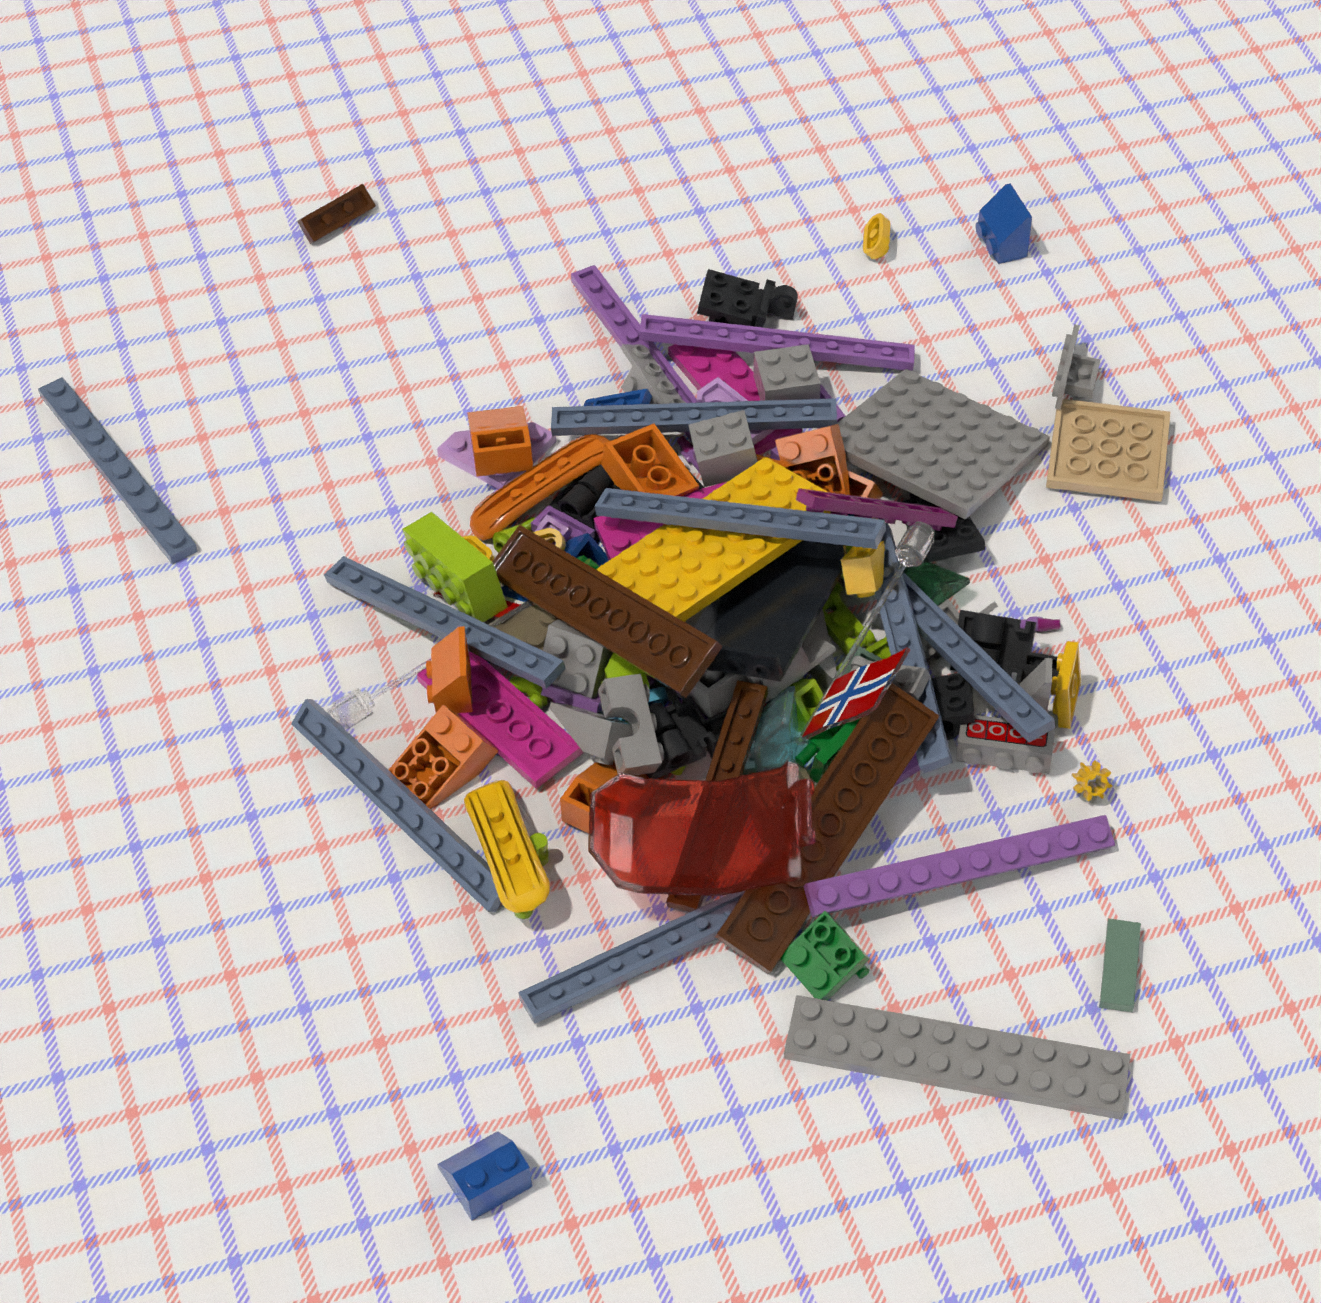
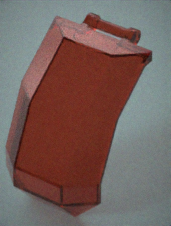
M788 761L779 768L721 781L644 779L621 772L590 793L588 852L617 888L640 894L723 896L801 879L800 849L816 842V833L812 829L811 796L814 794V782L810 779L799 780L798 764Z

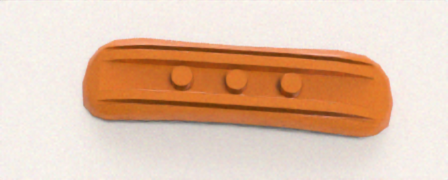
M597 434L576 438L488 495L475 507L470 517V528L474 536L483 541L493 538L496 532L502 531L549 495L584 473L601 465L604 444L610 440Z

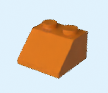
M461 626L431 648V660L426 661L427 678L432 679V685H427L428 704L434 703L435 713L443 704L456 713L473 712L471 661L465 626Z

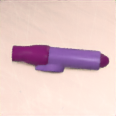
M684 436L679 437L677 443L681 447L682 456L688 464L692 463L700 473L697 461L693 457L692 443L687 441Z
M1037 616L1021 620L1020 628L1025 629L1026 621L1037 622L1035 631L1039 632L1060 629V619L1052 620Z

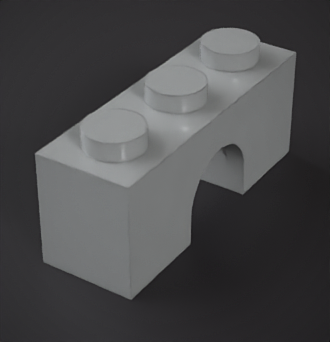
M641 674L604 679L598 692L605 719L613 717L622 718L631 724L633 732L630 737L619 738L612 747L618 777L654 773L664 760V751L660 742L657 743L655 735L657 722L654 713H650L649 710L650 693L647 684H643Z

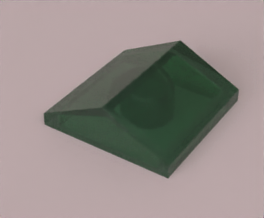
M930 562L907 564L902 568V572L937 606L970 584L968 577Z

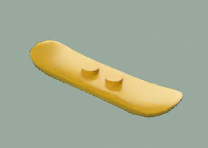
M497 780L466 794L464 805L483 848L500 902L506 909L515 913L534 910L546 901L550 892V882L525 827L511 784L505 780Z

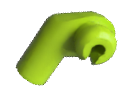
M514 676L510 679V683L522 693H526L529 699L540 709L547 705L548 697L541 695V686L523 677Z

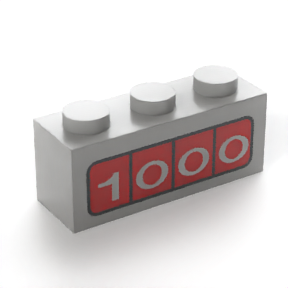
M974 715V723L960 725L956 761L971 765L981 764L996 766L1001 769L1010 768L1032 773L1049 774L1055 728L1028 742L1003 718Z

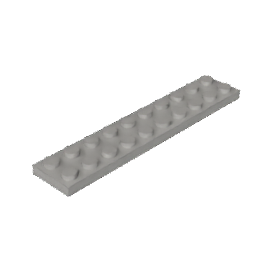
M796 995L784 1050V1059L1122 1120L1130 1054Z

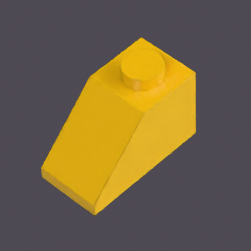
M884 541L879 543L877 549L853 546L841 559L847 595L857 594L858 598L870 597L881 587L884 574Z

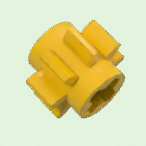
M1096 760L1092 762L1091 766H1086L1081 762V768L1078 772L1071 775L1078 783L1073 787V790L1077 793L1083 792V797L1087 801H1090L1092 796H1099L1103 799V793L1107 788H1112L1113 786L1106 778L1110 776L1111 771L1107 768L1101 769V764Z

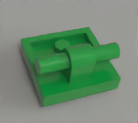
M861 718L848 722L845 725L842 724L827 729L807 740L808 745L795 757V761L804 767L814 756L810 778L814 782L818 783Z
M826 911L787 947L780 958L814 998L827 1001L854 974L859 979H862L870 971L865 966L870 958L830 913Z

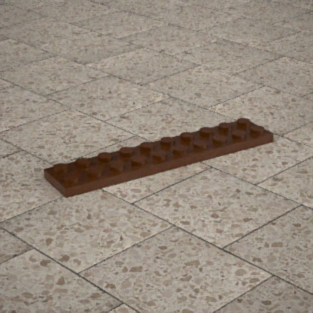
M520 524L492 561L499 583L685 698L723 647L713 638Z
M891 683L877 709L861 717L714 937L765 973L770 974L810 914L803 886L806 883L835 876L930 732L939 715Z

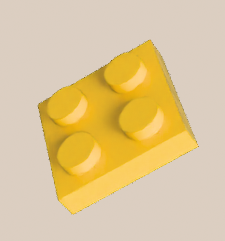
M1066 641L1064 653L1058 654L1057 671H1059L1058 677L1053 676L1051 695H1056L1053 701V714L1058 717V727L1071 729L1081 686L1079 642Z

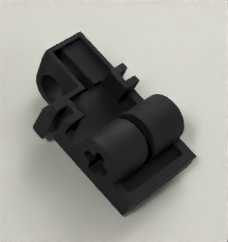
M708 269L697 314L708 316L709 322L763 328L767 313L792 320L798 294L793 287L788 285L776 287V281L767 279L764 289H759L760 283Z
M597 466L588 473L586 472L574 479L549 505L596 530L594 518L599 516L596 515L595 504L605 488L621 489L615 485L602 466Z
M912 493L909 495V500L900 501L902 503L941 508ZM958 516L955 528L943 526L942 530L928 528L922 523H919V527L906 525L907 534L910 535L911 541L915 540L917 556L921 563L934 562L985 550V540L970 517L963 519Z
M960 610L958 626L1010 677H1012V672L1017 673V682H1022L1045 658H1052V678L1053 676L1058 677V656L1032 652L1037 622L1026 621L1025 629L1020 628V619Z
M959 673L931 678L947 740L958 736L960 725L975 722L972 685Z
M691 696L682 697V704L678 698L673 699V704L664 707L662 703L649 705L650 713H654L656 717L657 729L655 735L657 743L660 742L664 751L662 764L654 773L647 774L651 781L706 757L707 752L710 758L713 757L728 710L705 720Z

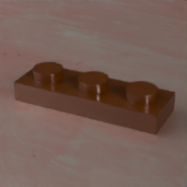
M361 184L299 219L297 222L311 244L373 209L376 205L364 184Z

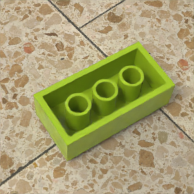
M432 511L402 529L406 541H404L405 549L414 561L412 564L414 573L419 579L424 578L434 592L439 591L449 605L454 604L460 612L481 622H485L508 608L493 562Z

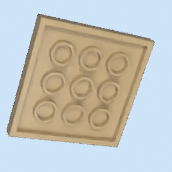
M1063 399L1061 409H1056L1046 488L1161 502L1171 412Z

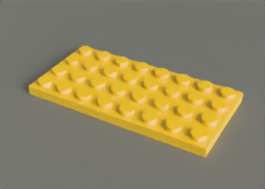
M764 457L703 499L807 511L806 505L796 500L798 489L827 491L771 459ZM663 524L596 570L685 622L802 540Z

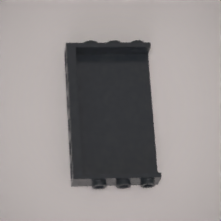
M802 540L687 619V624L713 638L723 646L707 669L781 682L843 573L841 559L847 554L846 545Z

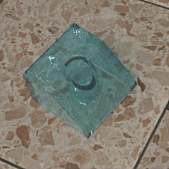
M788 686L763 708L753 740L755 742L752 743L749 752V760L755 761L756 774H793L799 739L795 686Z

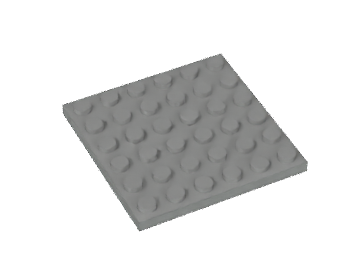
M908 369L903 370L837 423L839 424L847 462L963 519H967L1045 449L1050 439V436L1040 432L1037 428L1020 423L1011 416L1003 415L991 409L988 405L971 400L962 393L954 392L944 387L941 383L933 382Z

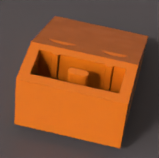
M523 406L467 412L476 477L527 471L533 467L531 441Z
M839 424L775 440L781 466L827 492L850 495L846 454Z
M443 704L388 770L429 809H432L478 776L499 750L459 714Z
M615 760L613 765L595 762L575 777L560 798L562 821L617 846L661 784L664 776L653 781L649 779L647 774L619 778Z

